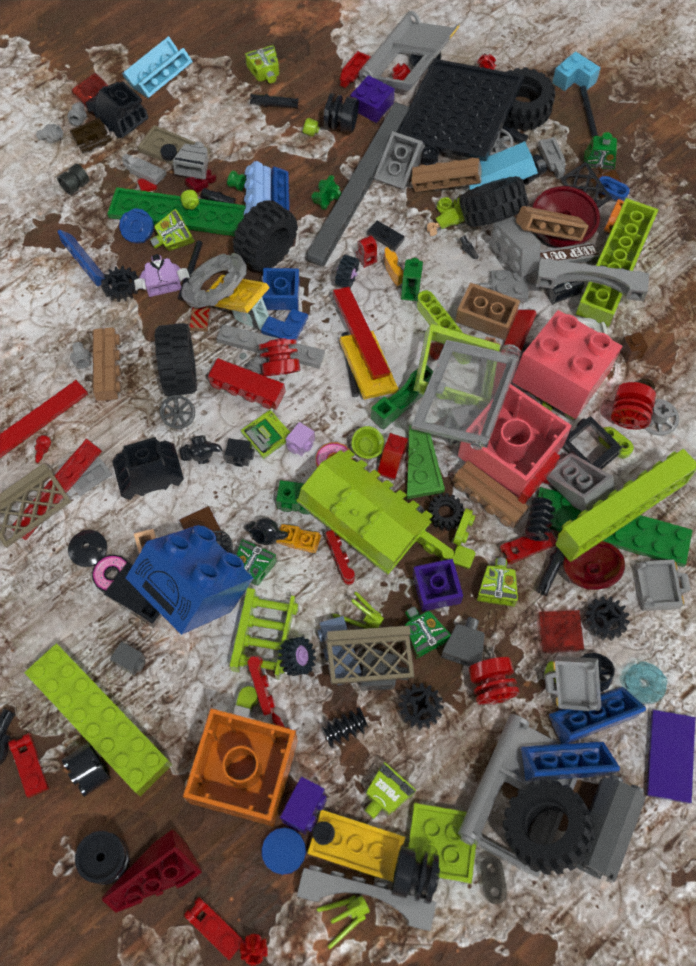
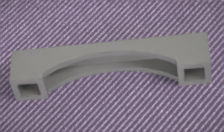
M541 258L538 266L536 286L554 289L555 285L565 282H594L621 292L626 296L625 299L644 301L648 292L649 273Z
M312 865L309 866V869H303L297 894L298 898L320 903L321 898L333 894L355 893L367 895L395 908L408 920L407 926L431 931L436 902L424 903V894H421L419 901H415L414 896L409 894L405 899L391 895V890L387 889L388 885L375 882L374 886L365 884L366 879L354 876L352 880L343 878V873L331 871L330 875L322 873V868Z

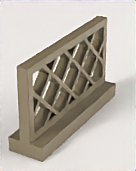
M45 463L0 493V514H5L3 524H0V540L6 548L72 502L55 477L52 469ZM51 478L53 481L52 489H43L44 482ZM32 491H37L36 500L28 501V494ZM42 492L50 493L48 503L40 502ZM55 494H60L65 499L59 504H53ZM16 502L21 503L19 513L11 512L12 505ZM26 504L34 505L32 515L23 514ZM39 505L47 506L46 513L42 516L36 515ZM10 515L18 516L16 526L7 525ZM22 517L31 518L30 524L27 527H20ZM6 528L15 529L13 536L6 540L4 536Z
M410 626L327 631L325 645H327L331 685L414 678L409 639ZM395 642H404L405 651L402 655L392 648ZM381 643L387 648L382 656H379L372 650L375 644ZM355 645H361L367 650L361 658L351 651ZM340 646L346 651L340 660L333 655L332 647ZM388 651L399 658L393 666L383 659ZM368 652L378 659L372 668L363 661ZM347 654H350L358 661L352 669L342 662ZM400 660L407 665L408 673L401 674L395 669ZM379 662H382L390 669L386 675H380L374 670ZM359 663L369 670L364 677H360L354 672ZM338 665L349 672L345 678L335 679V669Z

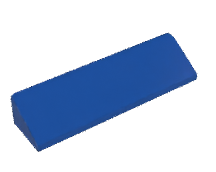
M273 167L271 169L270 201L277 202L289 211L288 171Z
M58 230L60 240L96 286L102 285L101 279H104L103 272L74 236Z

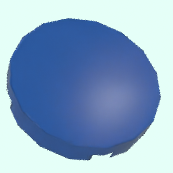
M135 208L123 214L120 219L119 228L126 240L131 243L140 244L151 237L154 231V223L147 212Z
M288 828L276 829L271 832L264 840L262 847V858L266 866L274 873L281 875L291 874L299 869L306 855L305 843L302 837L296 831Z

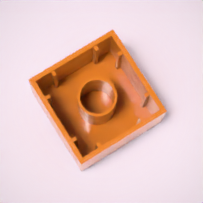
M211 708L183 797L190 804L274 827L298 742L296 731Z

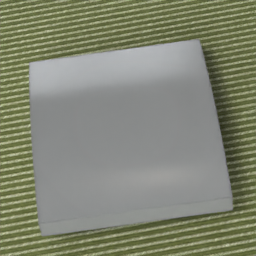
M97 457L72 487L79 496H82L110 477L112 473L103 461ZM66 462L58 466V468L61 469Z

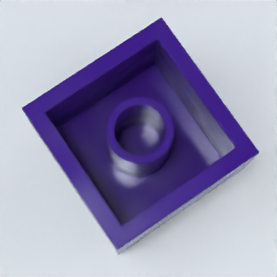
M368 75L352 92L350 97L359 98L358 114L377 123L394 104L395 88Z
M453 559L415 566L413 568L412 575L422 612L461 604L463 594Z
M301 776L280 817L282 823L306 835L307 831L312 832L317 822L315 815L318 810H323L327 802L325 788Z

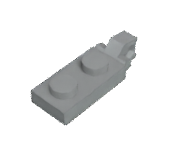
M555 137L539 140L538 146L550 171H554L557 179L562 178L565 172L566 160Z
M128 154L122 157L123 165L129 169L130 173L155 185L166 176V170L138 157L133 158V156Z

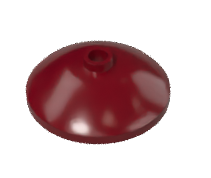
M601 541L572 562L566 556L564 559V572L568 579L575 585L590 590H600L613 586L622 578L625 571V559L622 553L615 546Z

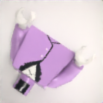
M155 254L151 257L152 262L145 264V270L142 271L138 279L134 280L136 290L139 288L146 290L147 288L149 297L180 290V281L190 278L186 268L181 269L178 265L172 264L170 259H162L161 255Z

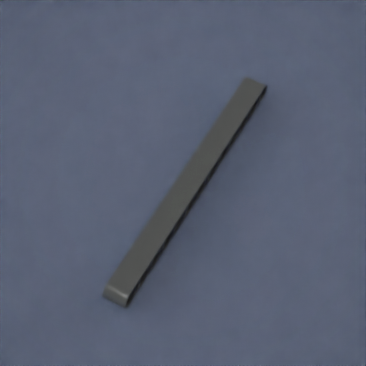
M397 102L393 104L313 242L307 255L308 261L321 266L326 265L374 180L392 131L398 133L410 108L409 106Z

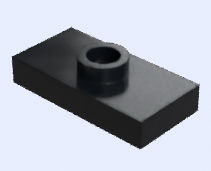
M378 220L367 231L368 236H373L375 240L394 251L405 240L404 235Z

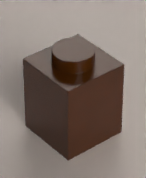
M641 332L625 336L620 344L623 346L620 352L626 363L643 358L648 348Z

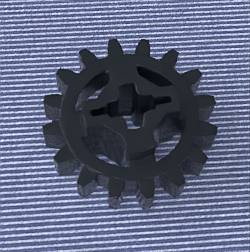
M115 266L114 271L109 269V274L103 275L104 279H101L102 290L106 297L110 296L112 301L117 298L118 302L121 299L127 301V297L133 298V293L138 294V290L135 289L134 280L138 279L139 276L130 267L125 269L124 266H121V269H118Z
M601 596L599 601L595 598L592 604H589L587 607L589 611L584 613V616L588 617L584 623L590 624L588 631L594 630V637L601 635V640L603 641L607 636L610 641L615 636L620 638L622 633L627 631L626 626L630 623L626 619L630 614L623 611L626 606L620 607V600L612 602L611 596L608 600H605L604 596ZM604 607L603 610L598 609L597 611H595L597 608ZM618 626V628L610 630L611 627Z
M423 683L420 684L419 688L412 684L411 691L406 688L404 691L406 696H400V700L403 702L398 703V708L403 709L399 712V716L405 715L403 722L407 723L410 721V728L418 725V730L420 731L423 725H425L427 730L430 729V723L436 725V718L441 719L442 714L438 711L444 709L443 705H439L443 698L436 697L438 690L432 692L431 685L426 689ZM415 694H422L421 696H418V697H414V696H413V695H415ZM429 697L433 700L434 706L430 704ZM425 700L424 708H422V710H420L417 714L418 705H420V703H422V701ZM407 705L409 708L412 709V716L409 714L407 710ZM424 716L430 717L425 720H419L421 717Z

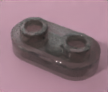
M490 856L485 858L480 864L483 893L489 903L500 904L507 896L503 864L498 858ZM491 864L495 867L494 873L488 872V865ZM492 888L498 890L497 897L491 895Z

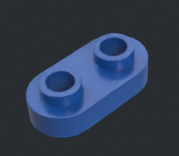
M608 176L599 178L612 199L624 201L628 197L630 190L627 185Z

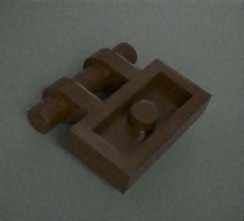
M100 118L70 130L77 146L84 143L83 146L79 147L81 153L91 152L94 148L98 146L103 147L112 141L110 135L103 137V135L107 134V130Z

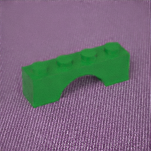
M427 365L423 379L425 382H429L433 374V370ZM418 368L411 373L407 382L397 393L388 398L384 396L371 407V419L383 430L424 396L418 391H414Z

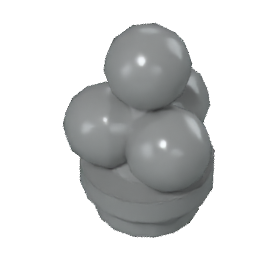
M81 102L74 103L72 109L68 112L69 122L77 126L87 118L84 104Z
M47 124L45 128L37 131L36 136L39 140L46 138L47 142L54 143L63 137V130L59 125Z
M75 342L72 346L73 352L70 355V359L78 369L87 368L91 361V354L89 350L83 348L82 343Z
M259 354V356H256L247 363L246 369L262 375L261 364L268 362L269 358H260Z

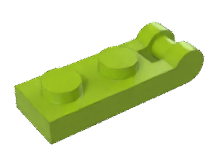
M426 531L416 541L423 546L425 551L430 554L434 553L441 558V561L453 559V550Z

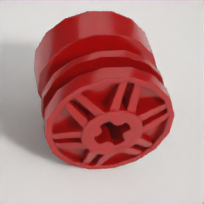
M274 339L258 345L259 350L268 351L260 354V358H269V362L261 364L263 376H277L301 371L299 359L290 357V355L298 352V349H289V347L297 345L295 339Z
M639 382L622 383L616 390L615 403L611 412L612 421L626 429L640 430L647 428L651 423L656 392L650 386Z
M509 657L487 659L475 663L468 668L471 683L482 684L474 689V694L479 695L476 697L478 705L503 703L520 694L519 688L513 687L517 684V680L506 678L514 673Z

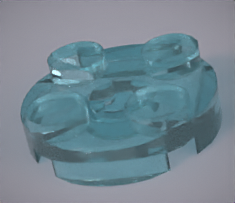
M647 662L635 664L624 676L626 690L643 705L658 702L666 693L667 677L653 664ZM640 680H648L650 688H643Z

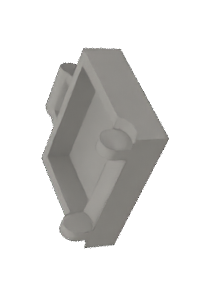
M674 560L635 563L634 570L642 611L680 609L683 606L684 599L681 594L689 592L691 587L688 574L677 572V564ZM678 578L681 580L682 589H680Z
M558 656L553 662L555 671L545 674L546 691L557 695L556 703L558 708L599 711L601 708L598 659ZM554 678H556L557 688H554Z

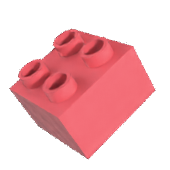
M557 310L522 354L512 382L577 419L609 375L623 346L613 341L607 334L597 332L579 322L573 315Z
M510 384L487 448L461 441L458 457L465 462L470 461L519 498L521 492L554 452L558 454L562 449L572 425ZM493 401L465 433L481 436Z

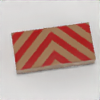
M211 306L192 307L190 331L208 332Z

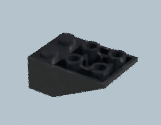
M127 562L104 595L154 628L162 615L126 579L133 564Z

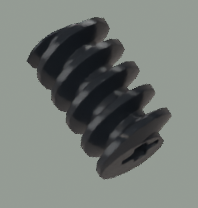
M543 497L533 498L526 523L527 527L525 528L526 534L524 535L530 540L548 541L549 536L546 534L551 532V529L548 527L552 526L550 520L554 518L552 513L555 512V507L552 506L553 502L550 499Z
M360 707L356 708V715L350 710L348 718L341 714V721L334 717L333 725L329 721H325V728L321 725L327 743L331 748H334V741L341 745L342 737L348 742L350 741L349 734L357 738L358 730L364 735L365 727L368 728Z

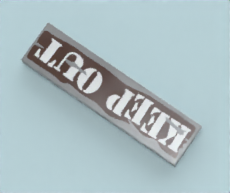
M594 243L540 251V259L569 261L571 263L599 260L601 256Z

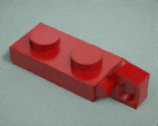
M357 51L342 69L340 86L346 88L350 81L354 82L359 76L360 69L371 56Z

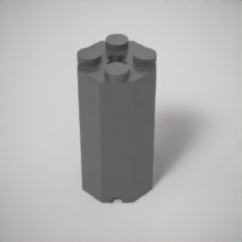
M610 775L609 778L604 777L600 780L589 809L594 823L592 829L595 833L594 840H590L592 848L590 853L585 851L584 856L586 859L582 864L579 861L576 862V868L598 879H601L602 875L606 876V882H616L646 799L643 795L644 789L636 785L629 786L623 783V779L616 775Z

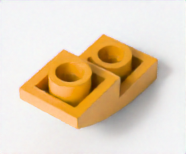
M386 247L384 248V264L390 278L398 287L403 283L404 272L398 266L397 254Z
M281 524L280 531L287 532L288 537L283 540H276L278 544L310 553L317 552L321 539L320 533L301 530L298 526Z

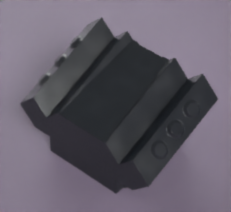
M115 82L109 86L102 87L98 94L86 102L88 111H93L96 119L100 118L109 129V132L114 131L116 138H123L149 118L146 109L141 105L143 99L125 82Z
M156 437L123 446L122 453H118L112 461L121 497L129 500L135 494L144 497L149 492L161 489L166 490L170 484L179 486L184 480L175 445L168 441L159 442Z

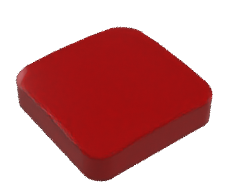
M143 178L137 180L141 191L150 192L157 189V184L155 185Z

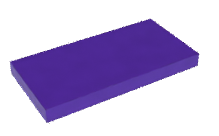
M658 710L651 711L646 796L687 804L692 803L696 717Z

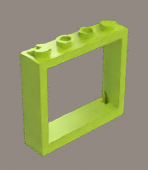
M430 324L425 331L414 391L424 395L429 382H425L423 379L431 340L445 344L446 340L495 351L500 350V344ZM487 360L481 397L445 388L443 395L436 394L435 397L439 400L452 401L460 406L474 405L478 411H484L491 401L497 362Z

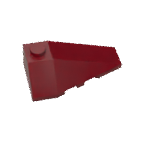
M172 829L145 851L102 896V901L115 913L142 903L144 898L154 894L160 896L164 894V890L174 886L180 888L201 874L202 869L186 842Z

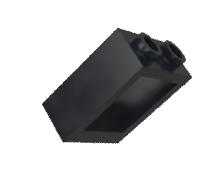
M591 416L587 419H581L577 423V427L573 431L570 430L563 446L569 454L573 453L601 470L620 455L623 448ZM589 426L611 446L593 463L571 443L573 439Z

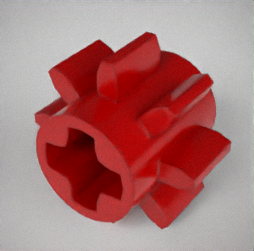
M490 53L488 55L483 54L477 60L478 67L494 70L496 68L494 63L496 59Z
M398 63L392 69L394 71L392 77L396 80L404 81L411 70L405 63L402 65Z
M258 934L248 935L245 938V943H240L241 960H245L249 965L260 964L263 957H268L267 940H262V937Z

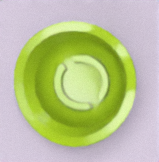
M371 426L359 428L354 433L351 443L354 453L364 459H372L379 456L385 444L382 434Z

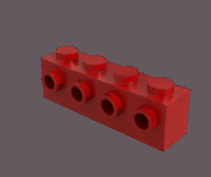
M217 358L208 375L210 384L215 389L226 390L233 396L239 395L247 401L257 402L267 409L277 410L286 393L284 383Z

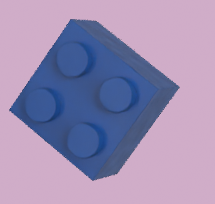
M264 268L263 282L267 283L270 287L262 296L266 309L291 310L293 308L299 310V268Z

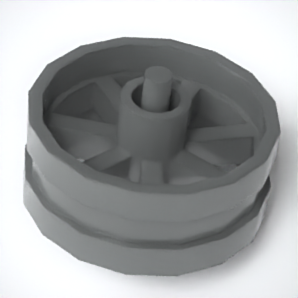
M182 395L168 397L160 407V415L163 422L174 429L187 428L195 419L196 410L194 404ZM175 399V407L173 408L168 403ZM178 399H183L186 402L179 408ZM189 404L191 407V412L183 411V409ZM165 408L171 409L172 413L165 415ZM184 414L191 415L187 422L183 418ZM175 416L172 424L166 420V418ZM180 418L184 425L175 426L177 419Z

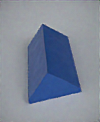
M620 687L601 695V708L599 711L562 709L549 714V718L561 744H569L637 718L646 711V707L624 687Z
M604 742L521 747L526 782L610 776L620 770V766Z

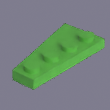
M410 425L407 499L444 493L445 488L431 434L414 430Z

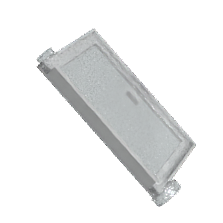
M446 340L411 428L470 443V446L476 450H481L482 447L487 448L519 362L520 349L508 344L504 345L502 351L499 352Z

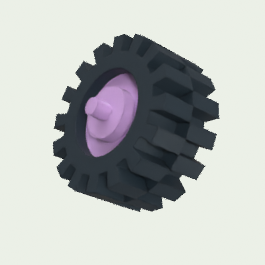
M346 254L342 257L337 267L335 285L351 288L355 277L358 275V258Z
M305 637L290 638L280 645L282 649H279L278 653L281 656L278 657V660H282L280 667H284V673L287 672L289 676L308 674L313 670L312 667L315 666L313 660H316V656H313V653L316 652L315 649H311L313 644L309 643V639H305Z

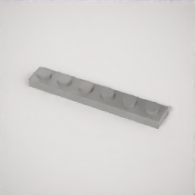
M222 324L217 336V343L261 354L268 351L259 350L258 345L279 338ZM299 343L289 347V349H298L297 353L290 355L291 358L299 359L300 364L320 369L325 350Z

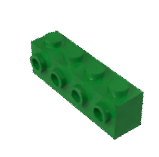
M280 480L276 499L277 509L283 512L298 511L301 514L309 515L310 512L297 503L301 488L305 483Z

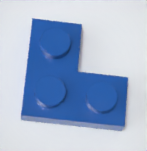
M292 308L285 322L268 316L261 329V334L279 339H295L297 341L308 320V314Z

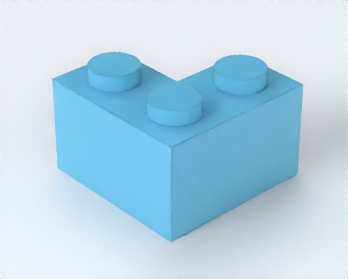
M575 51L555 69L552 83L564 91L573 83L580 87L586 86L588 90L597 82L600 67Z

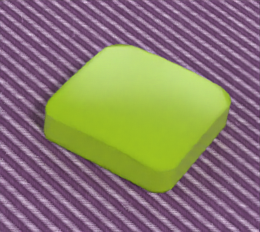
M457 546L453 556L454 564L470 569L476 552L464 546Z

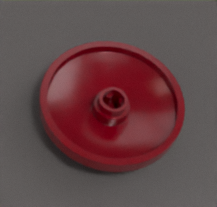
M557 186L547 189L536 198L532 207L580 217L588 225V229L581 241L537 233L545 242L556 247H568L587 243L595 235L600 223V212L595 201L588 194L574 187Z

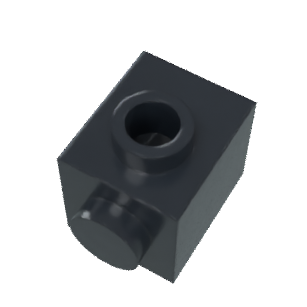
M228 438L225 451L226 463L237 467L249 466L250 460L254 459L255 454L251 441Z

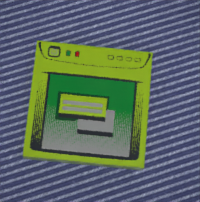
M271 410L241 429V434L247 441H251V445L263 459L286 444V438L291 433Z

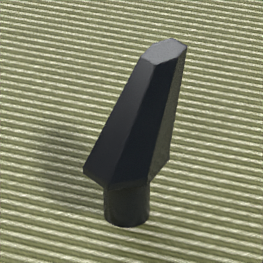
M466 235L460 237L459 239L463 245L461 248L473 259L479 258Z

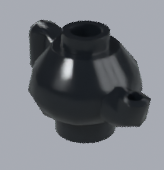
M206 435L192 437V444H186L179 449L183 461L193 459L198 461V464L208 463L213 452L223 451L219 444L207 441Z
M261 518L256 522L251 521L245 525V530L252 533L254 541L258 544L272 545L276 540H283L288 537V533L280 531L278 524L270 518Z

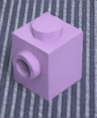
M299 422L286 438L288 450L293 454L297 453L303 456L305 452L311 450L315 441V432Z

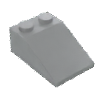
M392 131L374 179L404 190L412 177V167H418L423 157V150L425 148L423 141Z
M573 453L560 460L546 478L575 508L582 512L584 510L590 511L599 500L605 501L608 499V495L615 490L612 475Z

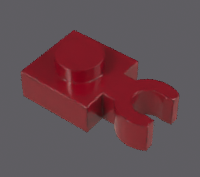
M208 169L205 179L188 177L185 179V184L190 190L198 193L203 188H208V183H214L217 179L216 175H212L211 170Z

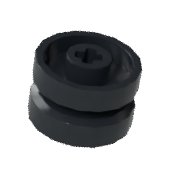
M106 831L93 832L84 837L75 853V867L79 875L86 881L100 885L113 884L118 881L128 870L130 863V850L126 842L119 836ZM105 855V859L101 862V856Z

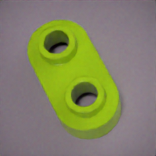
M613 427L603 428L620 445L627 447L626 449L622 448L621 454L617 457L622 459L628 458L634 450L632 442ZM599 435L600 443L607 449H610L611 446Z
M465 509L453 544L461 546V543H466L469 532H466L468 526L472 527L476 517L472 515L473 510Z

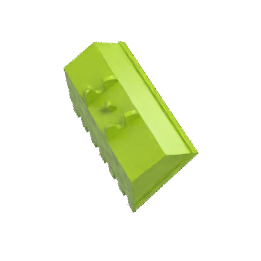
M340 450L335 455L321 462L302 486L297 503L385 574L389 575L431 524L430 519L433 515L428 511L421 514L416 510L420 506L417 502L412 500L408 504L403 500L406 497L403 491L393 492L390 489L393 487V484L389 480L382 483L377 479L380 477V473L376 470L369 473L364 469L368 465L363 460L355 462L351 459L355 455L352 451L342 452Z

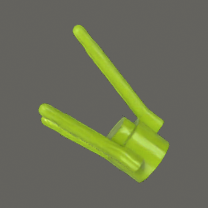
M354 592V595L369 609L367 610L355 599L351 600L356 607L366 614L363 619L366 624L344 617L345 622L363 629L379 628L384 618L358 592ZM332 614L334 618L341 617V615Z
M354 895L348 899L317 908V912H322L349 904L346 906L347 911L332 918L331 923L333 924L349 915L352 919L356 918L328 945L329 949L344 938L357 924L366 919L365 915L370 911L362 895L357 898Z

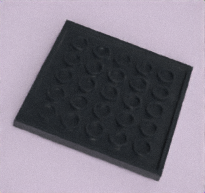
M434 58L398 133L423 141L425 147L435 146L442 152L487 161L521 88L524 76Z

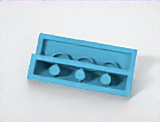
M167 37L122 74L132 88L146 98H149L193 61L184 48L178 50L170 37Z
M522 142L488 157L487 161L480 160L482 168L481 183L469 185V188L472 190L475 187L502 178L519 176L521 179H525L537 174L535 163L526 143Z

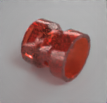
M431 342L429 349L430 357L437 361L445 344Z

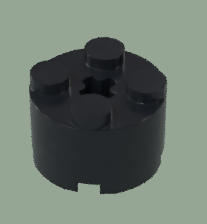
M90 743L81 746L61 760L68 771L71 770L68 776L74 785L79 783L78 788L84 797L111 779L106 766L101 762L99 755Z

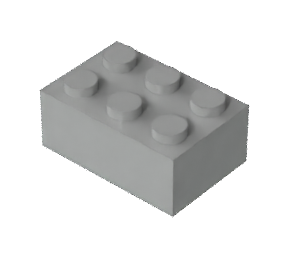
M514 216L494 222L492 230V248L494 252L498 253L503 261L507 262L512 267V270L521 278L537 271L540 263L541 242L531 232L524 231L516 223Z

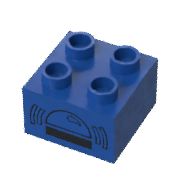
M197 525L147 541L127 574L126 579L183 635L231 613L250 585L253 577L244 569V563L237 555L226 552L216 542V536L209 528Z

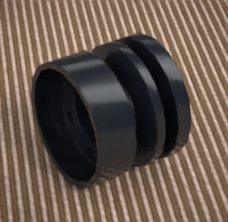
M330 93L324 109V127L330 129L332 126V129L336 130L340 123L342 132L353 133L358 118L359 98L347 96L343 103L342 95L338 94L336 98L335 93Z
M401 845L396 862L391 895L406 899L411 888L415 889V901H419L423 891L424 903L430 904L439 881V854L433 853L430 863H427L428 851L423 852L419 861L416 860L415 848Z

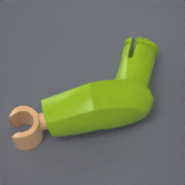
M457 198V204L456 199L453 201L454 208L448 209L436 218L437 223H428L427 232H430V236H435L439 227L444 229L451 225L461 224L464 221L459 203L460 198Z

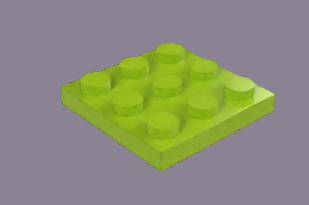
M414 803L408 847L416 849V860L420 861L424 851H428L427 863H430L433 853L439 854L440 879L472 884L476 845L473 844L471 846L460 840L461 836L458 834L467 812Z

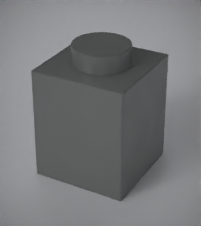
M122 641L110 658L114 665L134 676L137 671L140 672L145 665L144 660L146 659L143 653Z

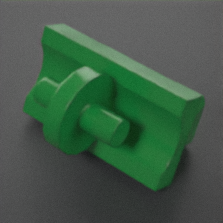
M329 175L327 180H321L319 182L320 192H313L311 196L313 202L320 204L324 210L327 209L333 199L338 200L341 196L340 187L334 182L335 177L333 175Z

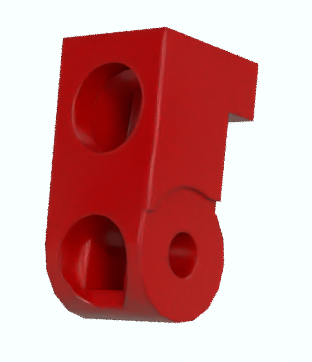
M370 235L357 241L358 251H356L355 256L359 259L363 268L377 263V244L373 236Z

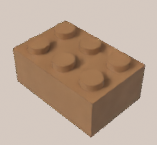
M470 282L457 309L455 322L505 340L516 317L521 300Z

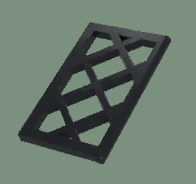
M586 161L560 178L565 186L584 190L583 192L585 193L587 191H596L593 200L597 203L598 208L612 200V197ZM585 167L589 171L588 175L580 174V170ZM570 177H575L573 185H569L566 180ZM578 178L587 179L585 186H576ZM590 179H594L597 182V188L588 187ZM599 192H604L606 198L597 200Z

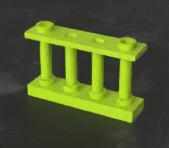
M247 588L230 662L232 672L240 673L241 667L248 666L249 657L244 655L245 647H249V645L278 651L282 649L280 645L289 638L293 615H297L299 603H296L295 596L291 595L290 603L287 604L259 599L255 589ZM263 607L286 611V622L282 623L255 618L253 615L254 608ZM257 626L283 631L282 641L275 642L252 638L251 635H248L249 628ZM263 660L261 668L275 670L274 675L277 680H280L281 674H285L283 671L284 667H280L282 660H277V662Z

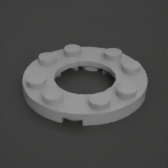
M232 253L231 256L221 254L206 261L191 274L189 283H184L182 288L183 299L189 306L200 308L214 306L224 297L231 296L234 289L246 275L244 260L240 255ZM223 270L229 272L224 277L223 284L220 282L215 289H209V292L201 290L203 283L213 274Z

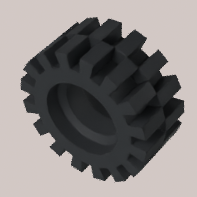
M445 493V496L439 494L438 498L435 496L433 501L430 502L428 510L433 515L430 519L431 524L434 523L436 529L439 526L442 531L444 528H446V531H450L451 527L455 529L457 525L459 526L464 513L463 503H460L459 498L455 499L453 494L449 497V493ZM443 506H448L453 510V515L449 518H444L440 516L438 510Z

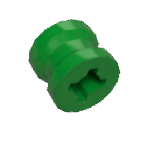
M232 170L227 179V186L231 188L236 187L237 190L242 191L247 176Z

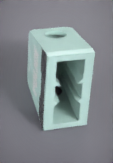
M262 297L248 313L232 310L237 321L258 330L262 329L269 316Z

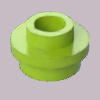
M448 197L441 198L437 203V210L440 213H444L454 207L452 200Z

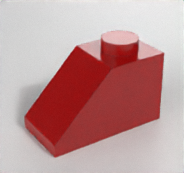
M392 433L389 434L378 468L380 476L392 480L396 479L407 450L408 438Z

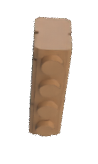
M469 158L467 160H453L447 163L412 167L414 191L422 192L481 183L482 175L479 158Z
M527 206L521 207L516 219V223L524 231L577 241L583 240L588 229V225L580 217Z
M113 327L93 329V394L97 401L118 399V392L122 391L121 382L118 381V376H121V367L118 365V361L121 360V353L117 346L121 345L120 335L116 334Z
M467 461L453 478V483L457 490L466 492L474 503L479 502L482 504L487 513L490 515L495 514L500 518V522L507 527L515 528L528 512L529 505L519 502L518 497L470 461Z

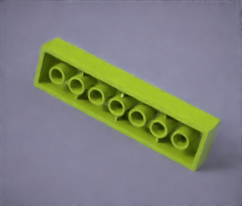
M626 198L596 266L633 271L659 209ZM589 282L579 303L576 315L594 319L600 324L604 322L609 327L623 294L606 285Z
M684 448L679 452H672L666 458L667 460L664 462L658 461L649 472L647 470L643 471L637 477L638 479L628 481L620 491L614 490L605 501L599 500L590 511L584 510L577 516L576 520L567 521L562 526L563 530L558 534L559 538L556 546L572 562L685 486L696 472V461Z
M57 643L24 672L140 797L172 766L169 760Z

